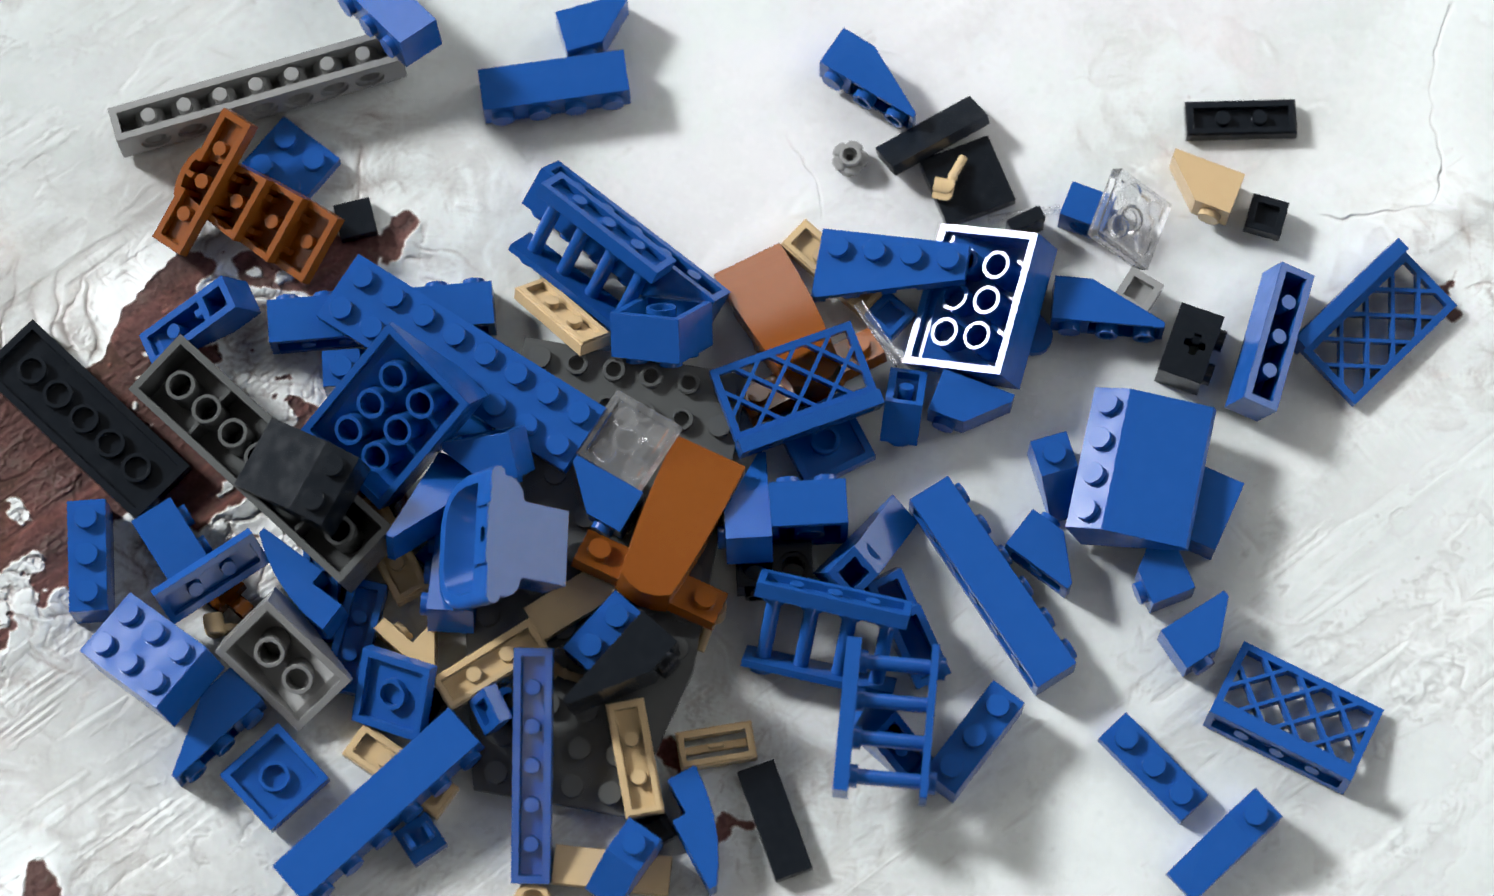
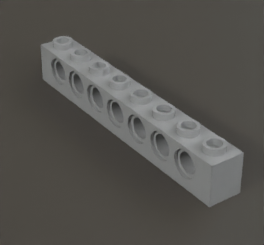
M366 34L107 109L116 142L125 158L209 134L223 107L234 111L251 122L407 77L405 65L397 57L390 58L375 36L369 37Z

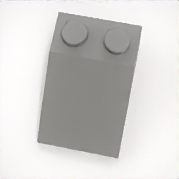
M276 587L223 638L215 651L222 660L298 732L353 679L306 616Z

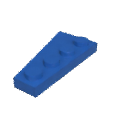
M823 228L811 297L814 303L826 302V299L843 297L844 299L859 298L862 294L878 292L884 295L897 293V290L911 288L925 290L966 285L971 246L970 244Z

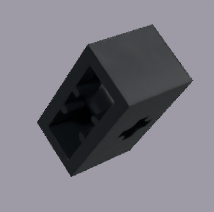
M1182 302L1154 381L1196 396L1201 384L1209 386L1216 366L1209 363L1213 350L1221 352L1228 332L1221 329L1225 317ZM1191 345L1198 347L1195 355L1188 353Z

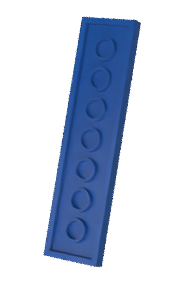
M360 254L356 256L316 314L319 320L365 349L371 345L388 323L393 322L462 368L488 394V397L472 416L494 430L525 425L531 453L564 474H567L573 465L575 457L579 456L608 413L607 408Z

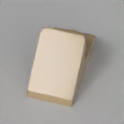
M384 617L374 627L377 637L393 652L438 666V632L428 631V628H426L411 642L410 640L414 636L399 621L393 625Z

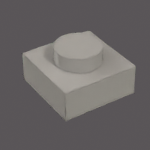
M1131 267L1116 293L1149 312L1163 291L1164 284Z

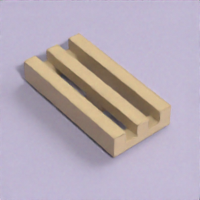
M751 720L675 733L681 772L694 765L697 770L758 760ZM741 732L746 734V738L686 748L684 744L686 741ZM748 747V751L687 761L688 756Z

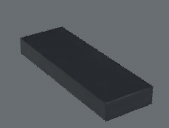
M968 96L875 147L879 159L896 176L990 124L987 113L971 96Z
M1295 99L1184 103L1186 141L1296 138L1298 134Z
M774 759L738 771L737 776L775 882L777 883L812 871V864Z

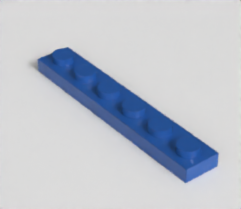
M514 648L511 883L550 884L552 880L554 648Z

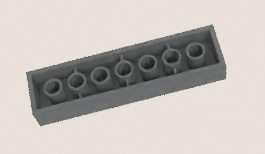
M181 334L129 388L139 400L350 593L356 589L387 555L386 533L392 525L359 495H356L335 534L331 536L234 485L273 417Z

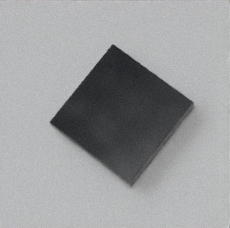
M988 135L935 154L919 163V167L932 195L935 177L947 179L959 155H964L968 159L955 182L952 199L944 201L933 198L944 224L960 225L1015 204L1016 199Z

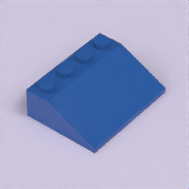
M941 223L937 241L970 244L971 246L966 285L925 289L922 291L903 363L942 374L943 369L990 386L1020 390L1058 249L1039 233Z
M390 322L301 430L359 457L371 469L360 491L381 510L399 501L433 462L437 454L442 451L441 443L455 436L488 397V394L462 368L393 322Z
M1095 387L1065 526L1081 545L1188 551L1216 409L1211 406L1130 388Z

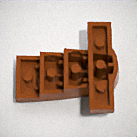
M223 107L202 147L198 148L182 166L173 194L175 196L152 237L177 254L187 257L208 220L233 241L242 243L266 262L275 264L301 283L309 285L345 220L292 188L239 163L258 127L234 111Z
M780 242L713 274L716 281L731 291L727 301L733 309L736 320L752 340L756 353L826 329L809 291ZM869 328L856 333L870 370L887 362L884 350ZM830 338L825 350L845 359L850 345L847 338L835 344L832 343ZM824 340L813 344L821 348ZM805 347L796 349L790 363L810 371L818 353ZM789 352L777 357L786 360ZM852 354L849 361L857 364L854 355ZM822 356L814 374L835 382L842 365ZM765 360L763 362L773 374L764 379L775 384L783 366L773 361ZM846 367L839 385L843 387L846 381L861 375V373ZM787 368L779 386L800 395L807 377ZM811 380L803 398L817 403L829 396L831 388ZM754 383L748 387L745 400L764 408L772 390ZM776 392L768 410L779 415L793 408L796 401ZM743 406L744 413L753 427H755L761 414ZM765 416L762 423L771 418Z
M676 435L649 492L629 547L588 529L573 558L571 566L615 586L619 593L638 606L655 611H669L712 631L729 593L700 581L689 574L704 552L711 535L722 518L724 509L743 476L746 466Z

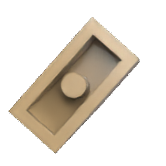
M1175 148L1169 169L1190 212L1197 215L1204 223L1210 225H1217L1219 223L1226 226L1245 174Z

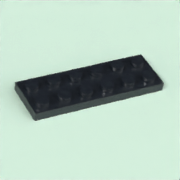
M33 319L0 350V394L133 519L155 507L192 470L187 462Z

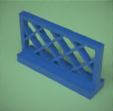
M1400 238L1384 249L1298 334L1294 353L1296 355L1301 353L1352 407L1457 306L1408 255L1406 251L1409 248ZM1404 265L1413 275V288H1395V271L1400 266ZM1388 279V287H1380ZM1372 293L1388 294V313L1369 312V296ZM1395 294L1414 295V314L1395 313ZM1421 295L1434 296L1443 308L1436 315H1421ZM1362 304V312H1354ZM1347 318H1362V338L1344 337L1343 321ZM1369 319H1388V339L1369 338ZM1395 320L1414 321V337L1411 340L1395 339ZM1421 321H1429V322L1421 329ZM1337 328V337H1329ZM1321 343H1337V363L1323 362L1313 350ZM1344 343L1363 344V364L1344 363ZM1370 345H1388V362L1385 365L1370 364ZM1395 346H1403L1397 353L1395 352ZM1331 369H1337V375ZM1344 369L1363 370V386L1355 394L1344 383ZM1370 371H1378L1370 378Z
M851 321L737 360L708 372L734 439L735 451L739 460L877 411L885 403L880 388L877 389ZM844 332L850 345L845 359L825 350L830 337ZM824 340L821 348L813 344ZM805 347L818 353L810 371L790 363L796 349ZM789 352L786 360L777 357ZM852 354L854 355L857 364L849 361ZM822 356L842 365L835 382L814 374ZM770 360L783 366L775 384L754 375L760 362ZM754 365L751 372L743 370V368ZM846 367L861 373L866 387L851 391L840 386L839 382ZM787 368L807 377L800 395L779 386ZM734 372L747 378L740 396L724 390L720 376ZM811 380L831 388L825 402L816 404L803 398ZM751 381L772 390L764 408L743 399ZM835 391L844 394L842 396L833 398ZM776 392L796 401L791 414L782 417L768 410ZM728 399L736 402L733 411ZM800 403L808 407L797 411ZM740 404L761 414L755 427L740 431L735 418ZM765 416L773 419L761 424Z
M1244 641L1202 726L1343 795L1355 775L1359 762L1384 709ZM1247 655L1261 662L1265 673L1247 678L1242 666L1245 656ZM1236 674H1238L1240 680L1233 682ZM1285 675L1294 678L1300 691L1282 695L1275 678ZM1268 680L1275 698L1257 703L1250 685ZM1243 687L1250 705L1237 708L1223 700L1228 691ZM1322 692L1331 697L1335 708L1317 713L1310 695ZM1303 698L1310 715L1292 720L1285 702ZM1278 705L1285 722L1272 725L1264 721L1260 709ZM1357 709L1371 716L1368 726L1353 730L1346 712ZM1338 715L1345 733L1327 737L1321 719ZM1313 722L1320 740L1308 743L1300 739L1295 727ZM1363 735L1358 744L1356 737ZM1348 739L1354 752L1351 762L1349 763L1335 756L1331 744Z

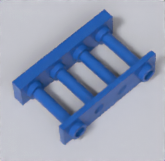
M560 171L542 182L536 192V195L545 201L548 207L535 233L529 232L513 242L508 250L518 257L524 265L531 267L599 320L611 332L610 313L639 298L647 281L652 284L669 273L676 259ZM560 215H563L577 227L563 256L546 244ZM589 236L606 250L591 279L574 266ZM618 259L635 272L620 301L603 289Z
M762 568L754 594L755 597L763 598L766 602L758 646L747 644L741 666L749 668L752 672L760 675L773 673L842 689L846 637H854L857 622L861 620L876 623L880 627L874 655L890 656L894 632L898 629L907 630L913 602ZM785 603L800 606L804 610L795 655L772 650L781 605ZM823 612L839 615L842 619L833 664L810 659L818 616ZM871 670L870 672L867 671V673H859L858 687L865 688V692L893 694L897 678L885 676L886 671Z
M847 636L832 797L848 799L849 787L856 788L857 784L919 790L918 806H926L927 795H935L937 772L930 771L937 680L945 681L947 657H939V644H932L931 660L869 654V650L861 649L862 637ZM867 670L929 675L928 696L925 698L865 692V688L858 687L859 673H867ZM864 708L926 713L924 736L862 730V726L854 725L856 711H864ZM860 746L922 751L921 774L859 769V764H851L852 749L860 750Z

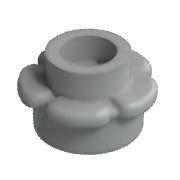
M849 141L847 144L840 143L833 150L834 158L832 159V164L838 172L845 176L859 174L868 163L867 152L863 151V146L856 141ZM848 155H852L853 159L847 160L846 157Z

